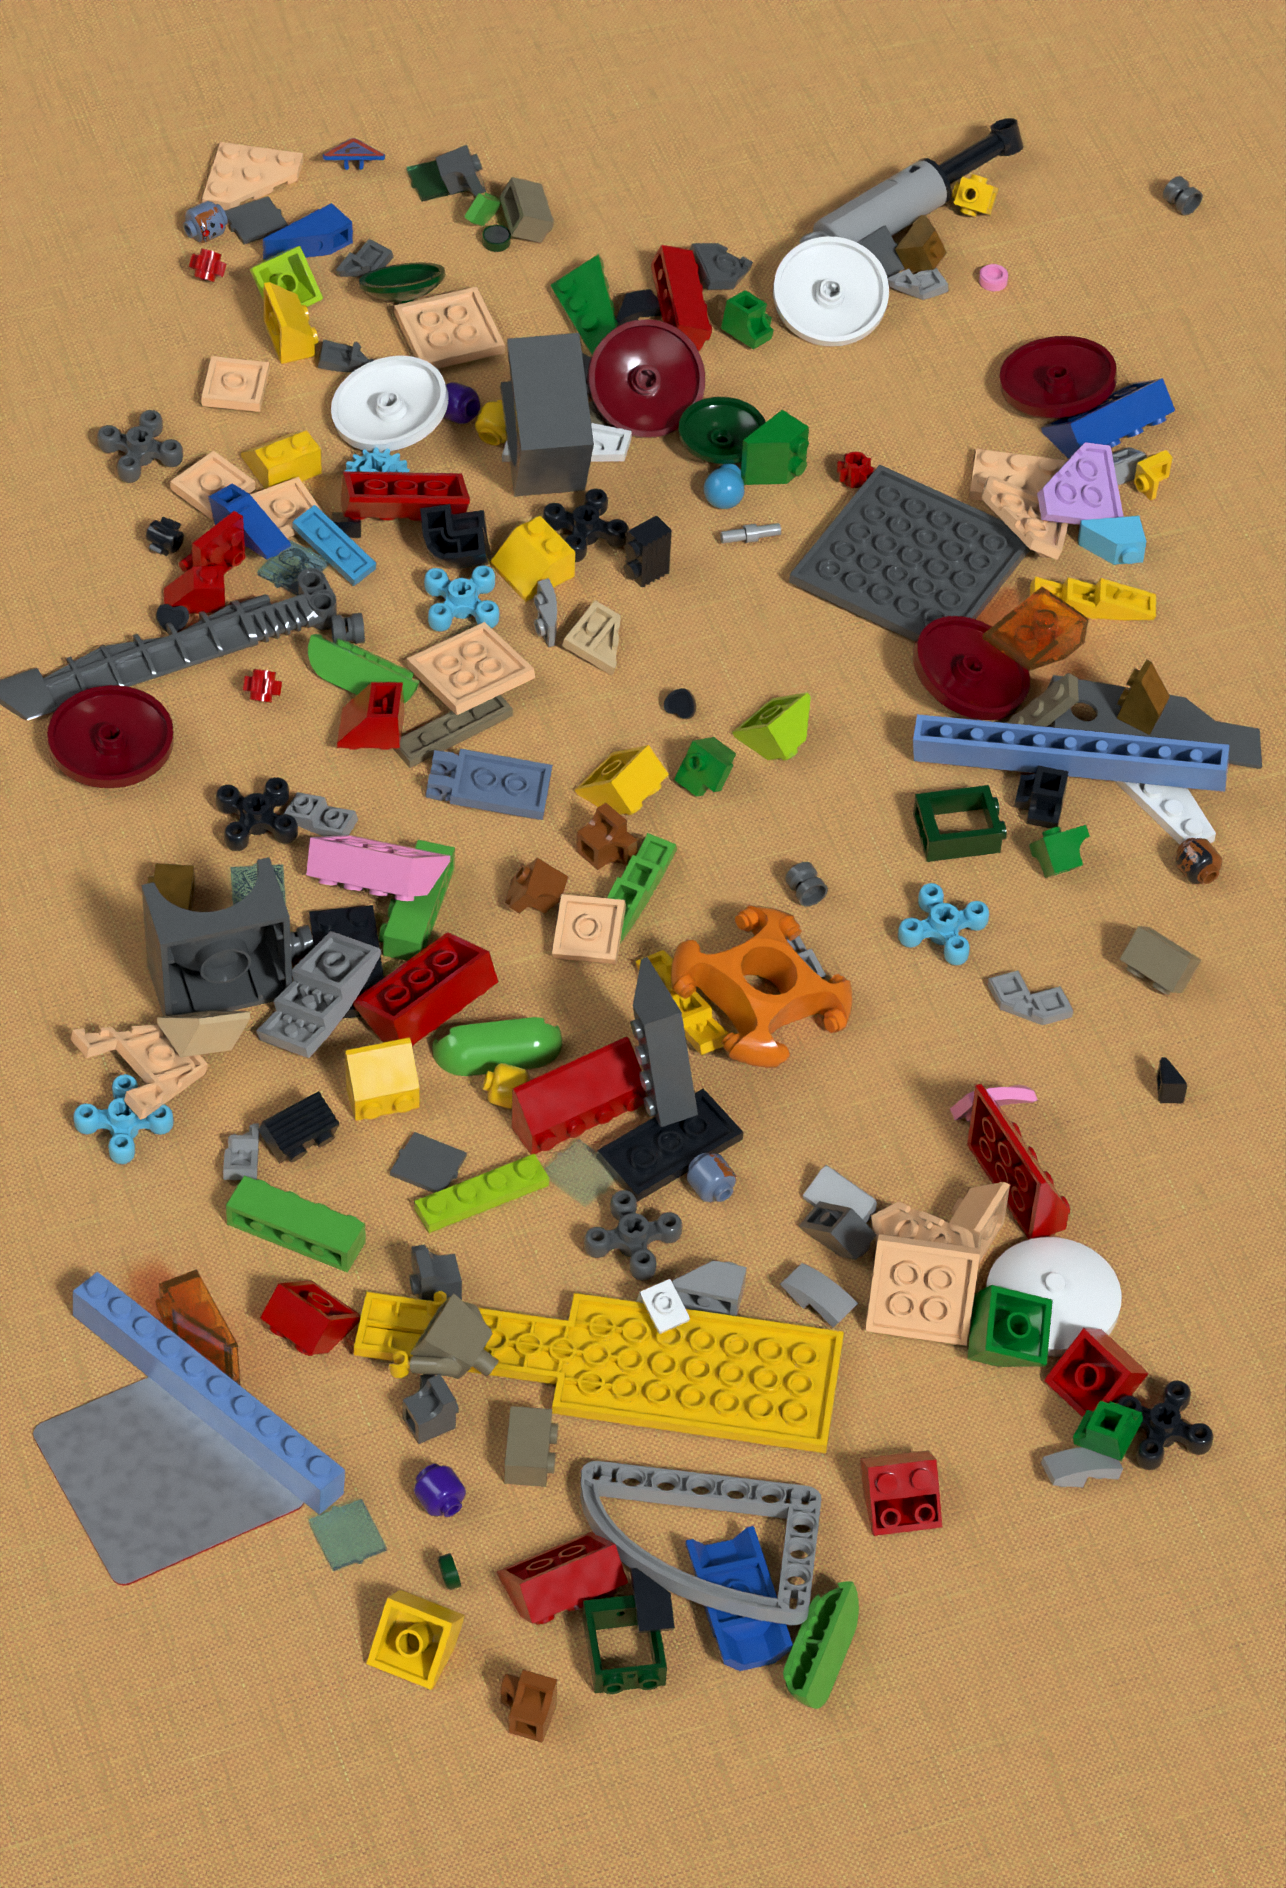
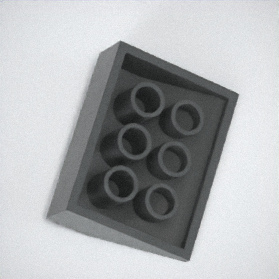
M648 957L643 958L640 963L633 1001L635 1020L630 1021L634 1037L639 1042V1046L635 1047V1053L639 1064L643 1066V1071L639 1072L642 1087L647 1091L648 1097L643 1098L645 1109L650 1117L655 1116L660 1127L696 1116L698 1112L682 1012Z

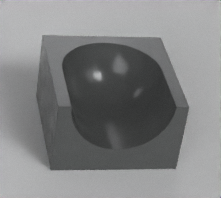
M579 333L507 339L511 381L501 382L500 389L514 497L585 491L594 441Z
M270 857L257 860V881L251 892L237 904L219 911L196 912L186 910L166 900L158 891L154 882L141 885L147 966L163 1017L201 1011H234L274 1002L292 983L290 916Z

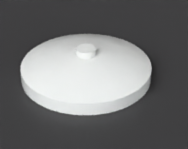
M826 236L813 238L799 244L783 258L775 275L773 298L781 320L798 337L817 345L843 346L863 339L879 325L888 304L889 284L886 272L880 261L867 248L849 239Z
M412 356L385 357L361 366L340 384L332 400L331 415L338 434L349 445L360 450L366 449L369 452H373L375 447L379 449V452H384L386 449L395 451L422 440L438 426L448 407V390L441 373L431 363Z
M1040 1237L1020 1242L1006 1250L995 1261L987 1278L986 1287L995 1285L1053 1300L1048 1356L1062 1357L1083 1328L1102 1329L1109 1335L1119 1317L1122 1297L1120 1284L1114 1270L1097 1252L1073 1240L1058 1237Z

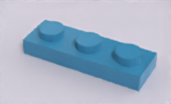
M313 505L292 522V528L353 586L376 570V562L316 505Z

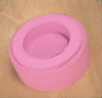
M990 264L980 270L979 284L982 288L988 291H1000L1007 286L1008 272L1004 267Z

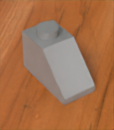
M713 1260L673 1280L672 1283L686 1309L737 1316L745 1288L747 1267L738 1266L733 1262Z

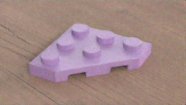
M1085 442L1037 493L1041 519L1045 521L1080 525L1081 520L1124 517L1111 446Z

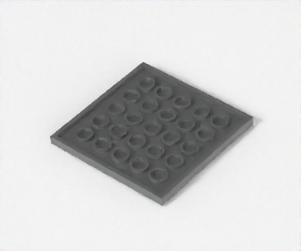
M879 465L790 573L789 583L916 642L922 630L930 622L938 618L964 616L977 619L1030 549L1002 520Z

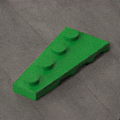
M599 254L550 285L591 354H593L601 340L618 327L614 316L613 301L608 290V280L603 269L605 268Z

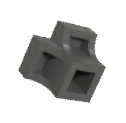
M467 145L435 157L441 177L450 195L465 190L472 192L474 196H477L478 193L486 192L480 170L483 168L477 153L472 155Z
M425 1244L412 1246L411 1263L413 1274L410 1275L412 1294H419L421 1300L434 1301V1294L438 1291H443L446 1293L447 1299L454 1293L462 1300V1280L455 1253L435 1255L426 1248Z
M432 1374L420 1375L419 1391L403 1399V1419L417 1443L421 1444L456 1428V1413L459 1412L455 1397L441 1374L436 1376Z

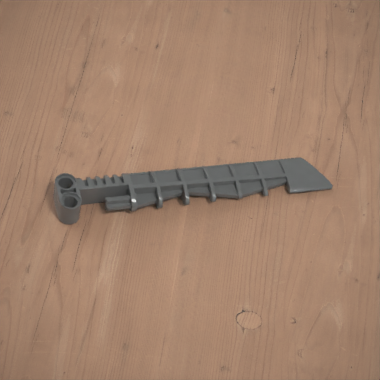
M306 568L298 574V596L274 604L270 603V598L266 594L240 603L238 600L230 601V605L210 616H207L204 611L199 612L200 621L177 633L171 622L166 623L169 635L167 637L141 640L138 634H134L133 642L102 645L76 661H73L71 656L67 657V666L45 678L42 677L38 668H34L1 679L0 705L22 719L31 720L56 711L68 698L86 689L106 685L130 687L248 647L257 646L258 641L261 640L265 643L269 642L270 637L278 639L282 633L290 635V630L293 629L299 632L302 626L328 630L331 628V615H337L336 596L321 570Z

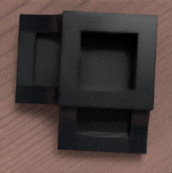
M1038 765L1035 774L1021 775L1014 807L1029 810L1027 824L1051 829L1058 827L1067 789L1069 771Z

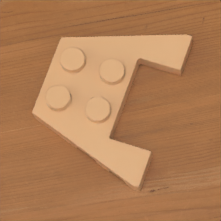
M159 1025L131 1026V1031L116 1032L112 1027L100 1028L99 1033H85V1029H75L72 1031L71 1041L86 1058L117 1050L147 1084L126 1091L124 1102L140 1120L146 1118L206 1074L208 1065L200 1055L180 1057Z

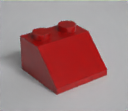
M306 1280L278 1283L260 1319L270 1325L269 1330L283 1338L287 1337L294 1342V1347L299 1352L307 1356L329 1353L360 1322L361 1315L314 1281Z
M1083 1328L1044 1381L1083 1417L1087 1410L1095 1411L1100 1401L1116 1403L1123 1396H1132L1149 1373L1102 1329Z

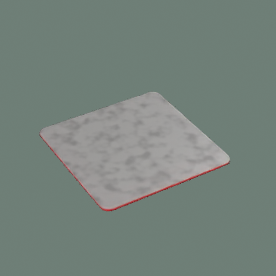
M207 1352L202 1354V1356L238 1384L224 1358L219 1353ZM149 1377L42 1422L36 1426L33 1432L34 1440L111 1579L118 1585L126 1586L293 1513L304 1504L302 1500Z

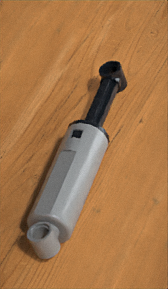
M1005 118L996 121L991 125V132L988 136L939 165L929 158L918 160L819 219L814 224L813 232L803 236L800 239V244L813 238L826 236L841 237L859 242L885 225L891 236L916 222L921 215H927L946 204L951 197L950 184L998 155L1010 156L1023 150L1024 146L1017 120Z

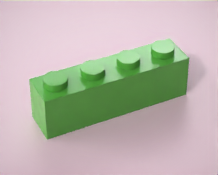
M423 840L417 841L416 849L450 855V862L428 895L414 896V901L391 899L388 909V924H382L379 934V942H383L384 956L408 961L427 947L455 869V847Z
M244 1175L226 1204L227 1225L347 1273L366 1243L365 1223L356 1217L343 1215L321 1203L315 1204L300 1198L294 1192H285L270 1186L267 1182L260 1179L255 1180Z

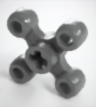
M155 410L144 411L140 415L139 426L131 428L127 434L120 433L112 425L101 427L97 434L98 446L103 452L114 453L117 450H121L127 454L121 457L117 464L118 476L126 483L136 482L141 476V466L150 464L154 458L161 460L162 464L167 467H176L183 460V448L177 440L169 439L161 443L154 439V437L161 434L163 429L161 414Z
M620 1190L612 1196L610 1202L611 1214L615 1219L619 1220V1225L612 1230H605L601 1227L589 1229L584 1237V1249L593 1258L604 1257L610 1250L619 1249L622 1254L631 1257L629 1266L632 1276L637 1280L645 1281L654 1276L657 1265L656 1257L647 1249L648 1245L655 1240H660L667 1244L676 1242L682 1234V1220L677 1214L666 1212L661 1214L657 1220L648 1222L644 1216L636 1213L637 1199L634 1194L627 1190Z

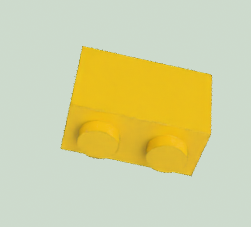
M271 282L264 283L263 321L280 363L284 364L314 357L315 344H318V335L315 327H310L309 313L306 305H301L297 294Z
M307 430L292 432L241 452L242 459L265 489L299 477L301 481H305L322 474L321 448Z
M538 516L513 530L492 558L490 565L527 602L534 598V595H537L538 581L549 578L554 588L575 577V551L541 516Z
M645 745L612 752L575 789V792L597 807L606 802L620 815H632L642 808V801L646 797L655 794L661 789L662 785L660 783L669 774L651 747Z
M410 1037L345 1050L346 1092L355 1121L375 1119L387 1114L405 1113L412 1109L420 1108V1088Z
M399 1590L386 1600L366 1664L432 1690L455 1648L465 1615L406 1591Z

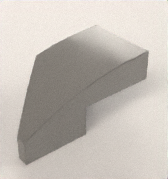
M937 268L920 271L916 274H912L907 269L887 278L890 287L922 300L949 291L948 283Z
M259 1123L250 1125L249 1132L243 1135L233 1134L228 1137V1148L224 1154V1180H242L244 1175L255 1180L257 1179Z

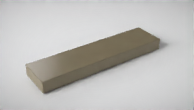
M499 695L459 715L451 711L402 736L400 748H393V750L411 768L433 757L434 750L445 751L513 716V708Z

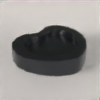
M162 604L157 609L156 618L164 631L167 632L166 623L171 622L178 632L187 624L189 611L184 606L172 607L169 604Z
M676 689L664 701V710L667 713L678 714L683 719L692 718L696 712V700L688 689Z

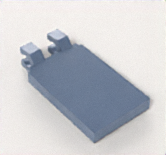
M460 749L459 755L453 752L434 750L426 797L439 801L446 799V801H450V804L543 820L553 765Z

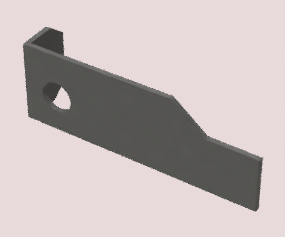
M1053 675L1047 689L1063 676ZM1078 679L1079 701L1077 703H1085L1091 706L1096 713V718L1092 721L1080 720L1073 715L1070 708L1047 726L1228 744L1229 764L1257 769L1262 768L1260 729L1215 721L1187 698L1170 695L1151 734L1148 735L1117 719L1122 708L1117 705V702L1124 689L1130 690L1131 688Z

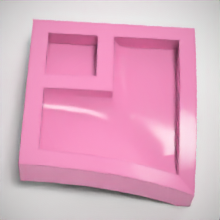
M1024 1085L986 1089L999 1106L1038 1101L1034 1090ZM974 1091L966 1094L950 1108L955 1121L966 1117L967 1122H970Z

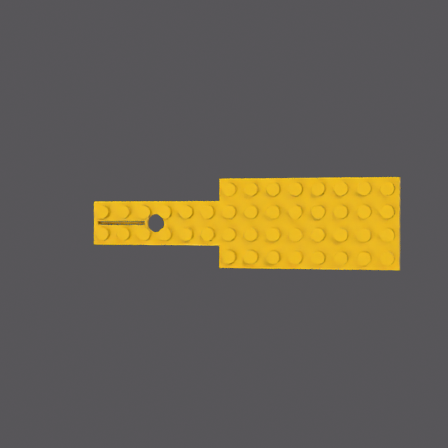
M366 1292L354 1344V1356L393 1361V1354L397 1351H403L407 1354L408 1359H411L413 1357L410 1354L433 1318L427 1313L428 1300ZM574 1293L569 1321L478 1308L486 1325L492 1331V1336L484 1350L499 1360L489 1375L556 1385L552 1414L826 1453L844 1338L843 1331L686 1309L690 1317L688 1322L659 1334L644 1303ZM473 1366L467 1371L482 1374Z

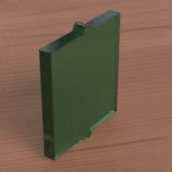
M436 160L406 167L411 179V187L416 189L421 202L450 195L441 177Z

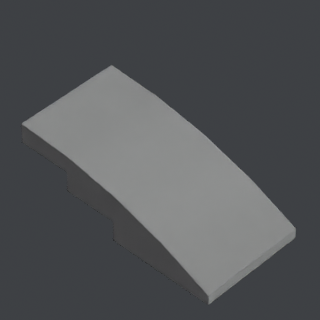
M330 931L292 969L294 981L274 1000L276 1011L256 1030L259 1040L310 1058L329 1037L352 1006L381 955L380 948Z

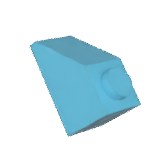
M1140 516L1081 520L1078 545L1113 565L1142 563L1146 548V538Z

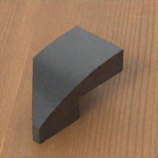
M368 239L356 255L351 252L336 269L337 275L360 277L373 270L386 267L394 258L393 253L390 249Z
M323 339L318 368L338 372H354L356 369L374 360L367 359L360 351L362 346L358 342H354L353 346H348Z

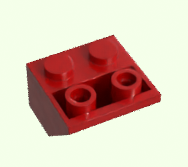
M371 682L342 708L337 748H348L351 750L360 748H379L381 750L400 748L405 714L403 682Z
M929 1450L860 1458L863 1494L873 1536L942 1528L937 1459Z

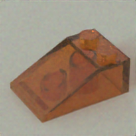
M1040 587L986 631L982 639L1028 671L1064 660L1085 643L1089 618L1044 587Z
M197 1269L158 1283L159 1298L155 1300L161 1319L158 1320L240 1385L238 1344Z

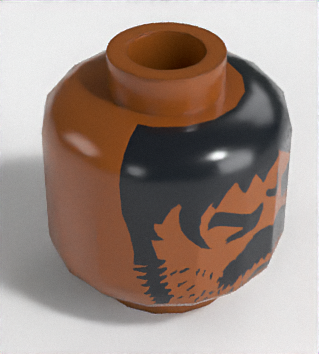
M1189 838L1178 847L1175 864L1191 884H1209L1219 876V871L1222 867V857L1207 839Z

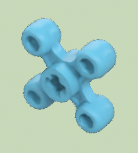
M481 565L473 570L470 580L458 578L453 581L448 579L447 573L443 569L432 568L428 570L424 578L426 592L431 596H443L446 599L444 603H436L430 607L428 611L429 626L435 631L442 632L449 629L453 617L464 619L473 615L478 625L485 622L491 628L495 627L500 617L498 605L491 600L481 601L478 598L479 594H487L494 589L496 579L494 570L489 566Z
M934 883L925 884L919 891L918 904L923 911L929 913V916L921 921L916 918L904 919L898 929V939L905 947L912 948L918 946L923 939L930 938L932 942L944 945V958L949 964L955 966L964 964L968 959L970 946L969 942L964 937L959 936L958 932L964 928L974 931L984 929L988 924L989 909L981 901H972L965 909L958 911L955 906L943 903L944 893L939 885Z
M127 1074L120 1075L113 1081L112 1094L114 1100L109 1104L108 1109L100 1110L94 1105L86 1103L78 1106L73 1115L74 1126L82 1134H92L97 1129L102 1128L110 1131L112 1138L108 1144L109 1155L112 1161L117 1164H127L134 1158L135 1144L133 1138L138 1134L139 1129H150L155 1134L163 1135L168 1133L174 1124L172 1110L165 1104L144 1119L140 1120L124 1102L126 1091L138 1088L136 1079Z

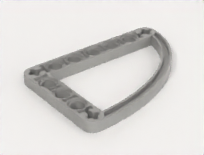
M591 1461L583 1466L580 1485L583 1513L595 1535L616 1544L621 1562L630 1569L638 1568L663 1588L678 1596L730 1614L787 1625H799L807 1620L821 1508V1494L818 1490L805 1485L604 1461ZM612 1478H616V1483L612 1482ZM632 1478L638 1480L640 1484L637 1486H627L622 1481ZM660 1483H670L675 1488L665 1491L658 1488L657 1485ZM695 1487H704L708 1489L710 1492L704 1495H699L694 1493L692 1489ZM739 1491L744 1494V1497L734 1499L730 1498L727 1493ZM766 1495H773L777 1497L779 1501L775 1503H768L762 1500V1497ZM599 1496L787 1519L778 1599L717 1585L666 1564L630 1540L615 1525L606 1513ZM802 1502H809V1504L804 1505ZM796 1525H806L811 1530L806 1533H800L794 1530L793 1527ZM800 1550L807 1553L808 1556L798 1559L791 1556L790 1553ZM797 1576L804 1579L805 1583L794 1585L789 1583L787 1579ZM790 1598L797 1599L796 1609L789 1608Z

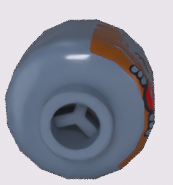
M205 201L186 211V222L183 223V228L189 238H194L199 243H205L222 235L228 220L225 211L219 204Z
M702 1153L690 1162L687 1181L702 1201L710 1203L715 1201L723 1202L732 1195L737 1176L720 1154Z

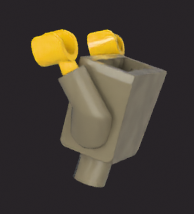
M438 1291L434 1294V1302L431 1300L427 1301V1313L433 1318L410 1354L413 1357L408 1359L405 1352L397 1351L393 1354V1362L395 1364L389 1365L390 1374L395 1378H403L411 1370L412 1373L441 1374V1376L460 1379L472 1366L487 1377L499 1360L484 1350L492 1336V1331L486 1325L478 1307L462 1301L454 1293L447 1299L446 1293Z

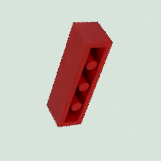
M661 244L651 263V269L662 320L682 331L694 343L697 350L700 351L705 341H708L711 337L712 325L708 320L707 304L704 302L702 293L703 285L700 283L698 276V264L695 262L692 250Z

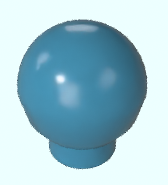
M723 464L706 478L704 482V495L712 506L719 509H730L738 505L744 496V481L741 477V470L736 465Z

